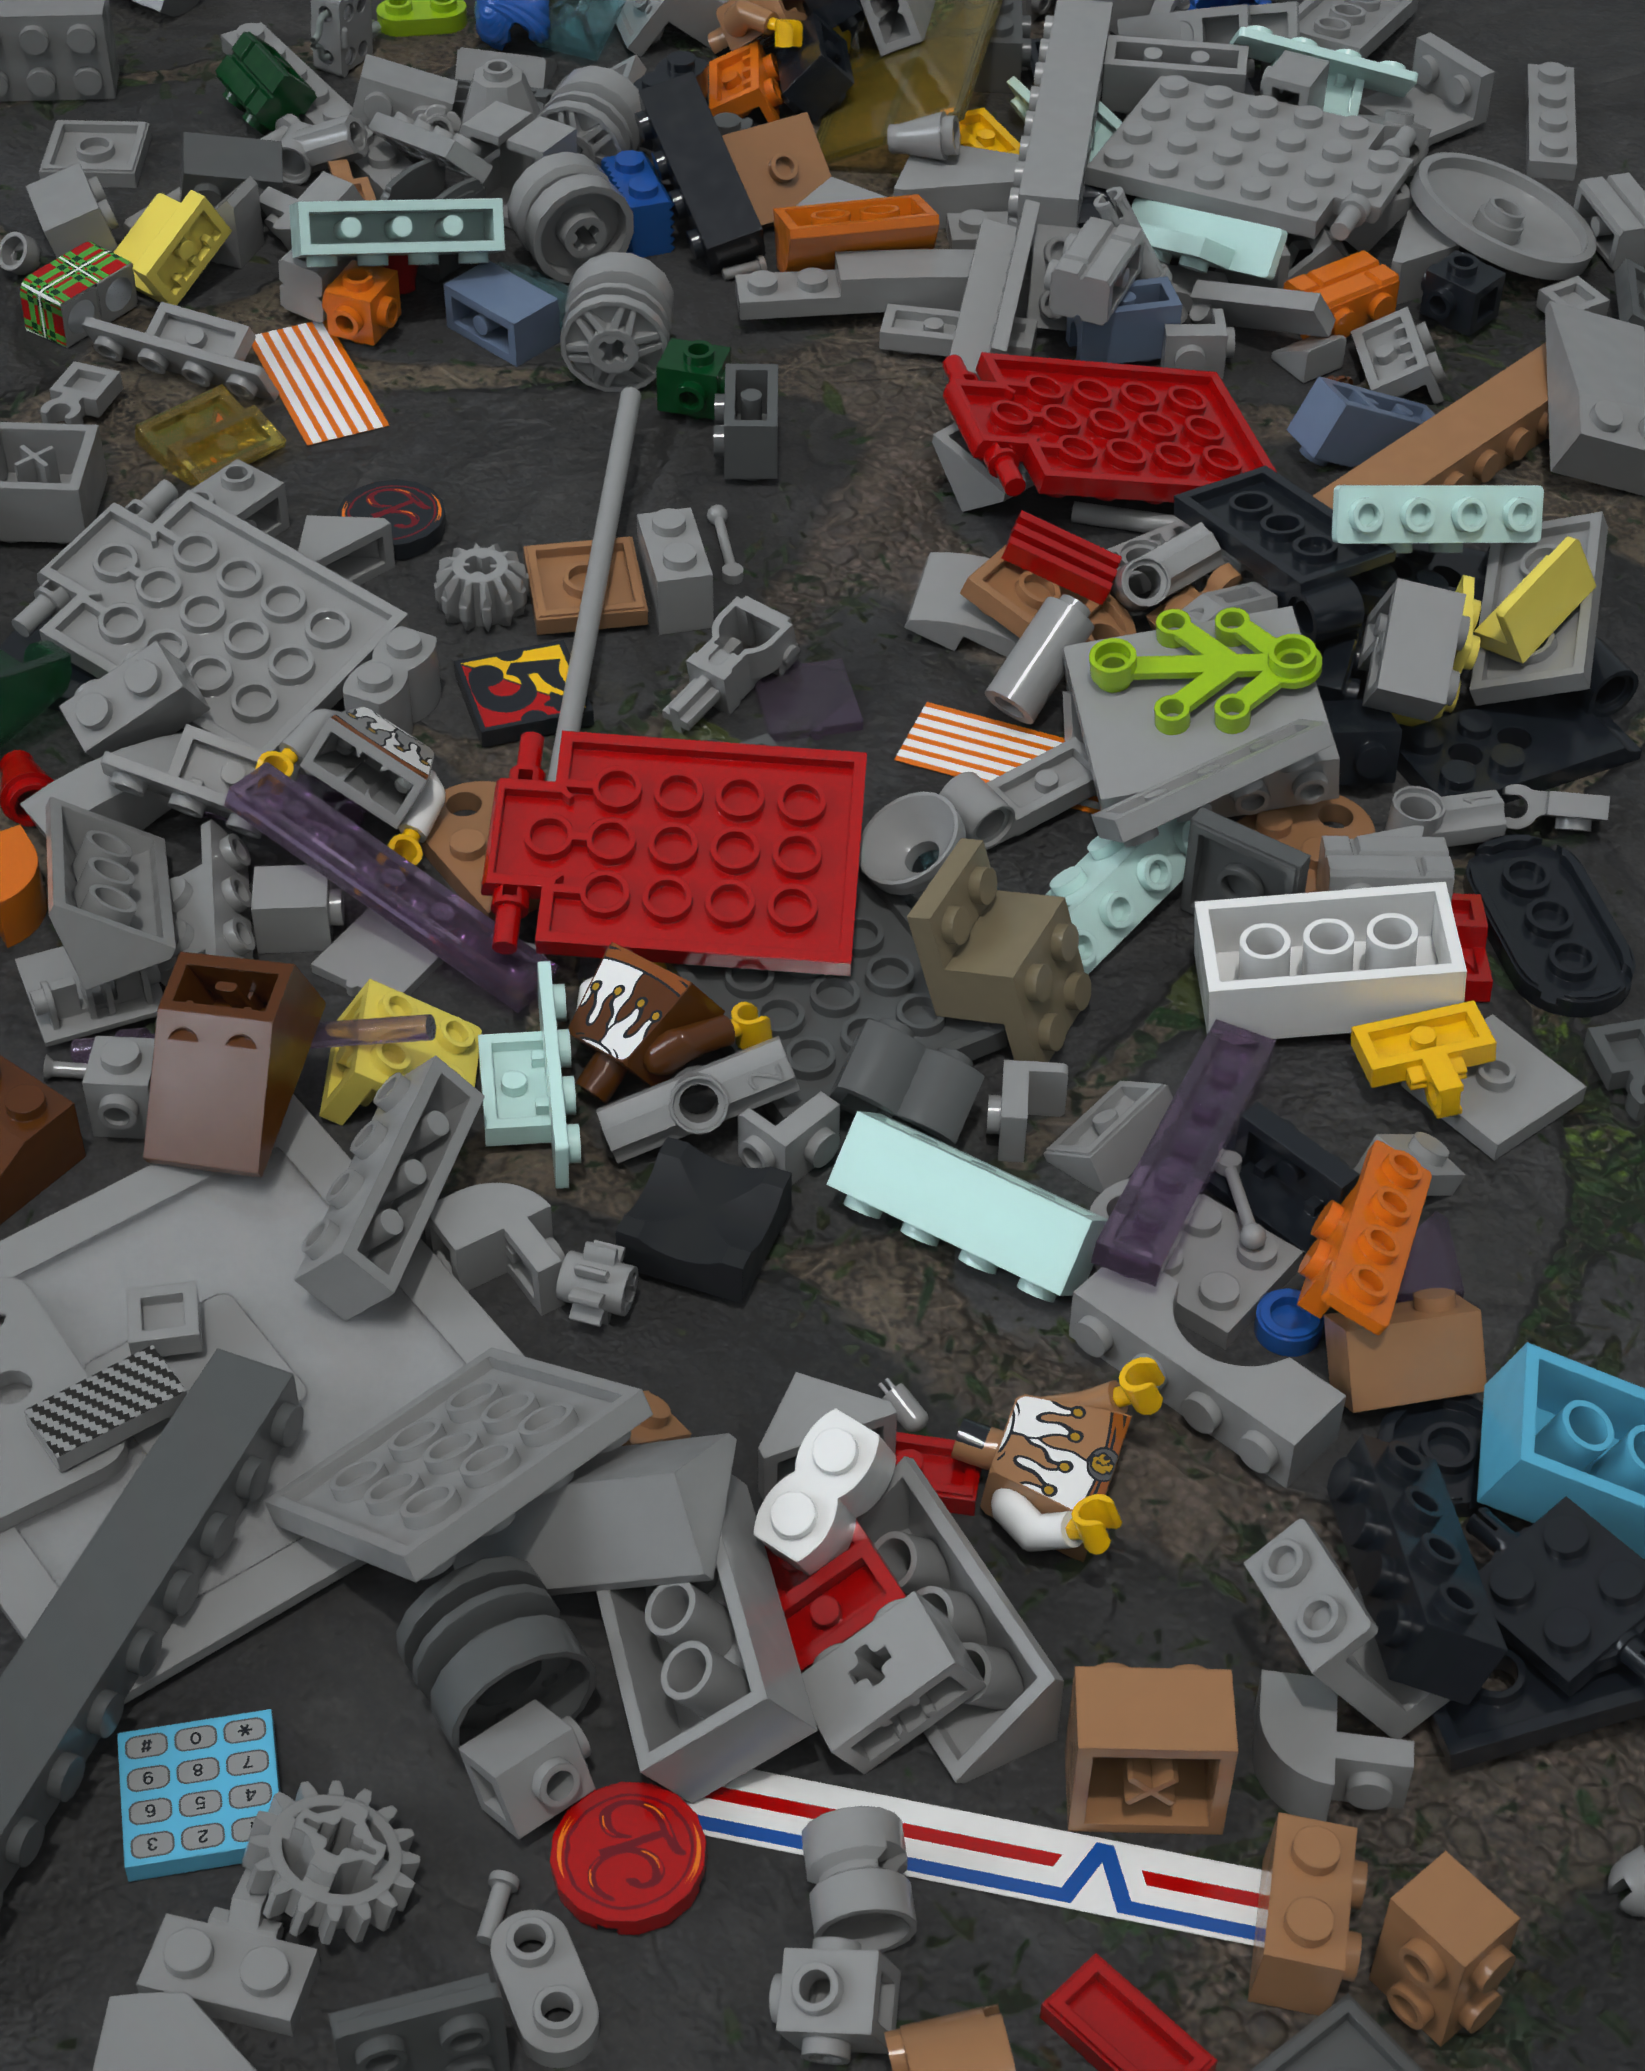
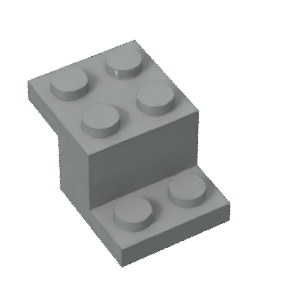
M609 0L607 6L627 49L642 57L650 45H654L659 41L668 22L710 48L708 33L721 27L716 16V10L729 0Z

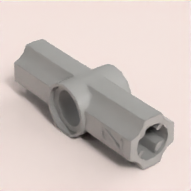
M776 1036L707 1065L686 1067L677 1073L674 1078L597 1108L596 1113L610 1150L617 1163L663 1146L667 1137L680 1139L692 1133L703 1134L711 1132L719 1127L723 1121L740 1115L747 1108L754 1109L800 1090V1086L779 1036ZM692 1085L708 1086L717 1095L715 1105L706 1113H690L681 1105V1095Z

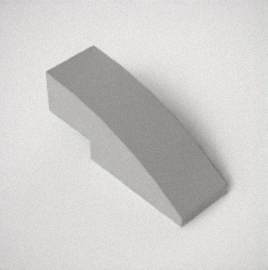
M182 733L154 738L121 748L112 753L167 773ZM102 757L56 779L20 803V805L46 838L45 806L50 796L140 830H144L171 809L168 806L170 798L149 790L146 791L144 797H138L116 789L109 784L111 777L103 773L100 763Z

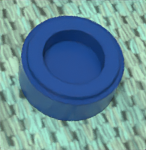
M1290 1288L1277 1289L1267 1293L1259 1301L1254 1321V1333L1259 1343L1270 1352L1287 1357L1302 1356L1314 1350L1320 1343L1324 1327V1315L1319 1319L1297 1305L1301 1290Z

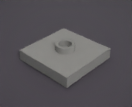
M1492 1014L1484 1020L1497 1042L1496 1060L1467 1067V1078L1461 1080L1464 1085V1091H1461L1460 1105L1463 1109L1462 1114L1442 1119L1495 1161L1582 1103L1587 1086ZM1406 1081L1401 1082V1086L1432 1110L1426 1101L1424 1088L1411 1091Z

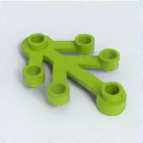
M1236 607L1225 608L1218 612L1215 617V638L1193 624L1188 613L1183 610L1169 609L1157 616L1156 638L1159 644L1173 649L1185 647L1195 655L1137 656L1136 650L1131 643L1119 638L1102 640L1096 643L1089 653L1090 676L1092 680L1103 691L1117 693L1127 689L1133 680L1195 678L1174 695L1163 696L1155 703V726L1158 731L1166 735H1178L1185 732L1191 723L1190 713L1237 677L1255 678L1236 694H1225L1215 702V725L1220 731L1227 734H1237L1245 731L1251 722V711L1281 688H1304L1314 683L1322 672V656L1311 639L1300 634H1286L1275 638L1250 621V616L1245 610ZM1229 626H1237V628H1227V627H1229ZM1176 627V628H1179V629H1177V630H1170L1169 628ZM1244 644L1256 654H1236L1228 647H1237ZM1229 712H1237V713H1239V714H1237V715H1227L1226 713H1229ZM1170 713L1179 714V715L1173 716V717H1171V716H1166L1167 714H1170Z

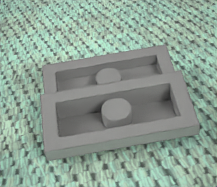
M930 552L926 559L904 628L952 651L956 650L964 636L1006 657L1009 656L1020 639L959 594L967 578L990 558L963 553Z

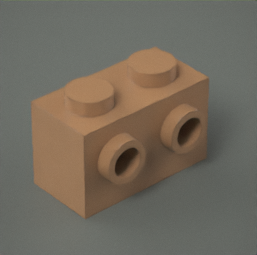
M1423 1289L1413 1293V1301L1395 1303L1389 1326L1381 1335H1375L1339 1312L1324 1314L1330 1385L1346 1395L1344 1406L1352 1413L1484 1392L1487 1378L1481 1310L1455 1294V1291L1452 1289Z
M1278 1812L1262 1863L1248 1993L1249 2002L1320 2016L1333 2005L1341 1981H1355L1360 1962L1362 1934L1349 1930L1350 1910L1361 1909L1368 1874V1863L1355 1860L1356 1827Z
M1445 1851L1390 1898L1369 1980L1387 1996L1392 2010L1406 2025L1416 2030L1422 2029L1441 2047L1463 2027L1470 2034L1478 2031L1499 2008L1503 1997L1497 1990L1499 1983L1515 1963L1516 1956L1510 1949L1521 1918L1453 1856Z

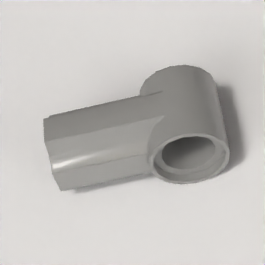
M351 114L315 125L299 122L289 126L280 140L282 141L283 182L291 185H300L307 181L311 173L328 169V161L347 159L348 162L365 158L370 148L367 141L368 132L361 119H356Z
M1199 522L1144 555L1121 566L1112 582L1113 585L1110 593L1128 612L1138 613L1147 610L1225 564L1221 547L1213 533L1202 522ZM1132 571H1140L1150 579L1151 593L1147 599L1135 596L1130 590L1129 576Z
M1407 786L1394 793L1384 831L1421 825L1424 826L1422 837H1445L1447 847L1481 843L1505 835L1507 821L1504 812V801L1497 790L1441 797L1428 788Z

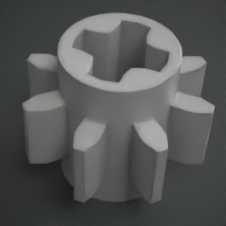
M594 1240V1242L587 1241L585 1243L584 1253L570 1250L566 1254L558 1275L556 1296L560 1301L573 1304L569 1315L570 1320L601 1327L602 1324L608 1325L610 1323L611 1313L620 1316L627 1315L637 1289L638 1268L622 1263L626 1250L625 1247Z

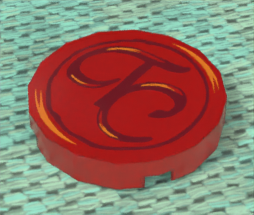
M618 1782L592 1791L567 1810L553 1833L550 1855L552 1877L560 1901L579 1922L597 1930L598 1924L605 1928H617L618 1934L640 1935L669 1925L692 1906L701 1890L700 1883L705 1876L708 1856L707 1841L697 1814L678 1794L652 1783Z

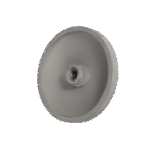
M1435 153L1421 161L1410 182L1412 199L1430 223L1461 247L1510 271L1546 280H1567L1581 275L1586 270L1597 249L1596 238L1589 224L1569 203L1534 179L1497 162L1463 153Z

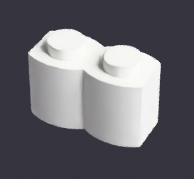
M836 1408L821 1417L806 1434L797 1454L795 1472L779 1481L764 1499L755 1520L754 1536L773 1554L806 1575H812L848 1550L854 1535L856 1518L871 1509L886 1491L894 1473L896 1455L879 1434Z

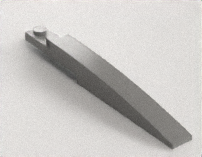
M898 249L835 252V269L822 270L810 267L801 271L791 272L758 270L750 274H736L735 294L740 320L876 313L885 312L888 303L960 311L974 250ZM1027 261L1015 317L1026 318L1032 261ZM1167 265L1173 276L1170 282L1187 312H1190L1193 305L1190 296L1197 279L1228 283L1226 274L1222 272L1208 270L1207 274L1181 266Z

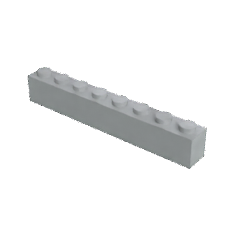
M1057 0L1054 16H1045L1039 59L1035 66L1034 86H1031L1029 110L1026 111L1024 135L1021 136L1019 161H1016L1014 185L1011 187L1008 218H1017V225L1025 200L1028 199L1040 203L1036 224L1078 228L1086 184V168L1090 160L1103 85L1104 61L1108 35L1111 33L1113 2Z

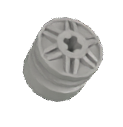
M591 65L573 70L562 79L553 92L550 101L545 104L541 113L536 117L542 116L577 128V153L584 154L597 163L600 168L601 160L604 157L614 156L625 150L638 151L643 143L634 115L641 111L639 90L627 77L610 68Z
M608 252L590 258L575 271L568 287L565 305L566 313L563 317V327L560 335L561 355L570 372L588 386L604 392H621L627 387L636 389L645 387L656 378V366L670 341V329L672 327L674 311L673 289L663 271L650 260L635 254Z

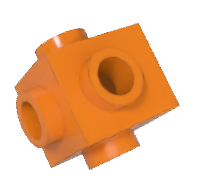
M352 260L336 279L326 286L323 293L322 308L327 314L329 335L348 339L357 344L375 346L387 330L394 327L399 316L402 314L398 271L380 266H358V261Z

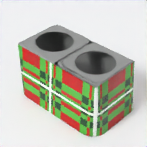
M87 241L31 273L23 280L20 287L26 330L68 348L88 336L82 328L86 317L110 323L137 306L132 262L91 241Z

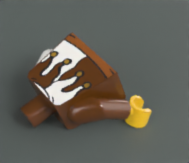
M611 942L594 976L585 980L580 985L576 1013L569 1025L570 1036L594 1054L575 1082V1085L607 1105L626 1075L652 1087L669 1080L678 1069L702 1054L732 1046L734 1042L739 1048L744 1050L773 1038L770 1018L767 1016L758 1017L756 1006L749 1002H740L733 1007L731 1011L732 1019H729L723 1015L725 1011L692 982L668 971L665 963L651 962Z

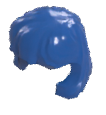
M475 0L474 15L477 34L483 42L492 48L502 51L504 46L512 41L511 28L514 24H518L529 32V39L531 41L542 44L549 39V30L551 29L549 19L550 0Z

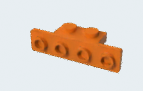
M1376 1140L1368 1149L1355 1187L1341 1204L1334 1200L1329 1201L1312 1227L1311 1235L1318 1239L1309 1248L1298 1269V1273L1305 1277L1297 1302L1298 1306L1319 1319L1331 1307L1375 1335H1381L1389 1326L1432 1178L1431 1172L1422 1167L1416 1158L1405 1151L1395 1150L1380 1140Z

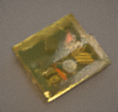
M223 384L135 425V440L144 450L171 474L193 487H196L236 459L250 464L286 445L285 437L255 404L244 409Z

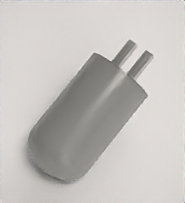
M886 1378L885 1382L891 1388L890 1391L887 1390L882 1382L879 1383L878 1386L885 1393L882 1399L892 1402L897 1411V1421L907 1431H920L927 1425L929 1420L927 1412L903 1383L894 1386L890 1379Z

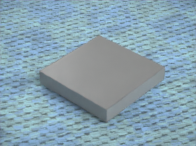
M57 120L39 169L40 179L80 162L87 179L97 176L103 188H137L152 139L150 123Z

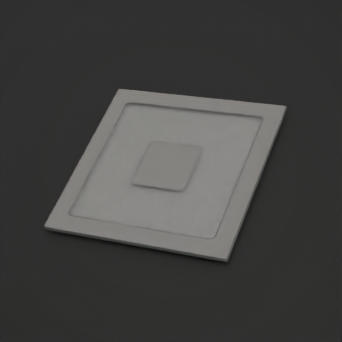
M294 1094L262 1178L153 1163L0 1241V1277H14L23 1280L33 1290L89 1377L131 1356L128 1344L126 1289L196 1280L200 1298L203 1351L162 1357L187 1390V1393L216 1349L219 1348L294 1373L299 1405L304 1410L303 1423L298 1437L291 1446H283L270 1466L268 1482L263 1493L255 1502L248 1501L235 1522L234 1535L227 1551L222 1557L212 1559L199 1580L198 1593L192 1607L184 1616H176L162 1639L161 1652L154 1668L147 1676L138 1677L126 1696L124 1704L366 1564L362 1560L276 1526L264 1500L491 1347L524 1356L421 1238L416 1245L395 1293L346 1321L294 1281L306 1256L301 1251L302 1244L313 1227L324 1219L330 1203L326 1200V1195L335 1180L349 1168L352 1161ZM0 1316L1 1325L6 1318L5 1316ZM24 1384L7 1385L0 1389V1403L12 1404L19 1402L27 1397L31 1388ZM173 1415L126 1439L129 1449L127 1462L121 1471L111 1479L0 1533V1609L23 1642Z

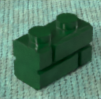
M250 31L242 33L231 48L233 54H227L215 70L216 77L226 87L222 94L223 97L233 106L245 112L242 116L243 119L264 135L269 129L271 131L276 130V121L286 114H293L300 120L299 115L305 114L317 98L316 92L274 47Z

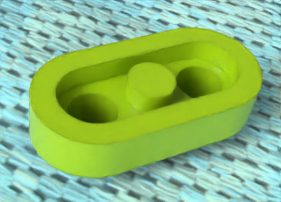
M385 0L376 9L377 21L381 25V33L392 37L451 34L464 29L467 25V9L464 0Z

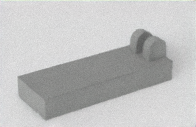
M1197 279L1190 296L1193 301L1190 318L1194 324H1210L1212 308H1223L1227 326L1329 338L1336 321L1321 293Z

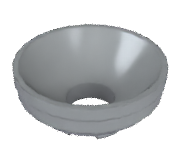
M916 792L899 797L885 805L866 825L861 835L859 865L863 873L878 888L889 894L907 895L922 892L930 884L959 840L966 838L965 825L955 806L942 795L933 792ZM939 850V857L930 868L923 872H912L914 862L920 855L927 851Z

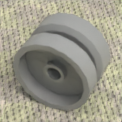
M564 151L544 156L526 168L513 185L507 203L508 223L525 249L530 252L540 269L558 282L570 283L575 271L590 258L608 252L626 253L634 233L633 212L626 199L616 186L611 184L599 165L584 154Z

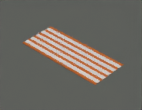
M327 319L320 323L312 321L255 335L256 338L252 348L278 390L283 404L307 446L390 426L339 338L329 335Z
M926 702L894 760L954 777L964 772H974L987 783L1064 743L1065 738ZM1097 794L1071 808L1091 814L1099 812L1100 805Z

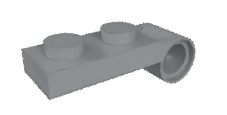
M1075 736L987 783L974 772L961 773L952 778L939 795L946 797L957 809L965 825L966 839L983 840L987 850L1015 835L1023 834L1097 793L1085 745Z

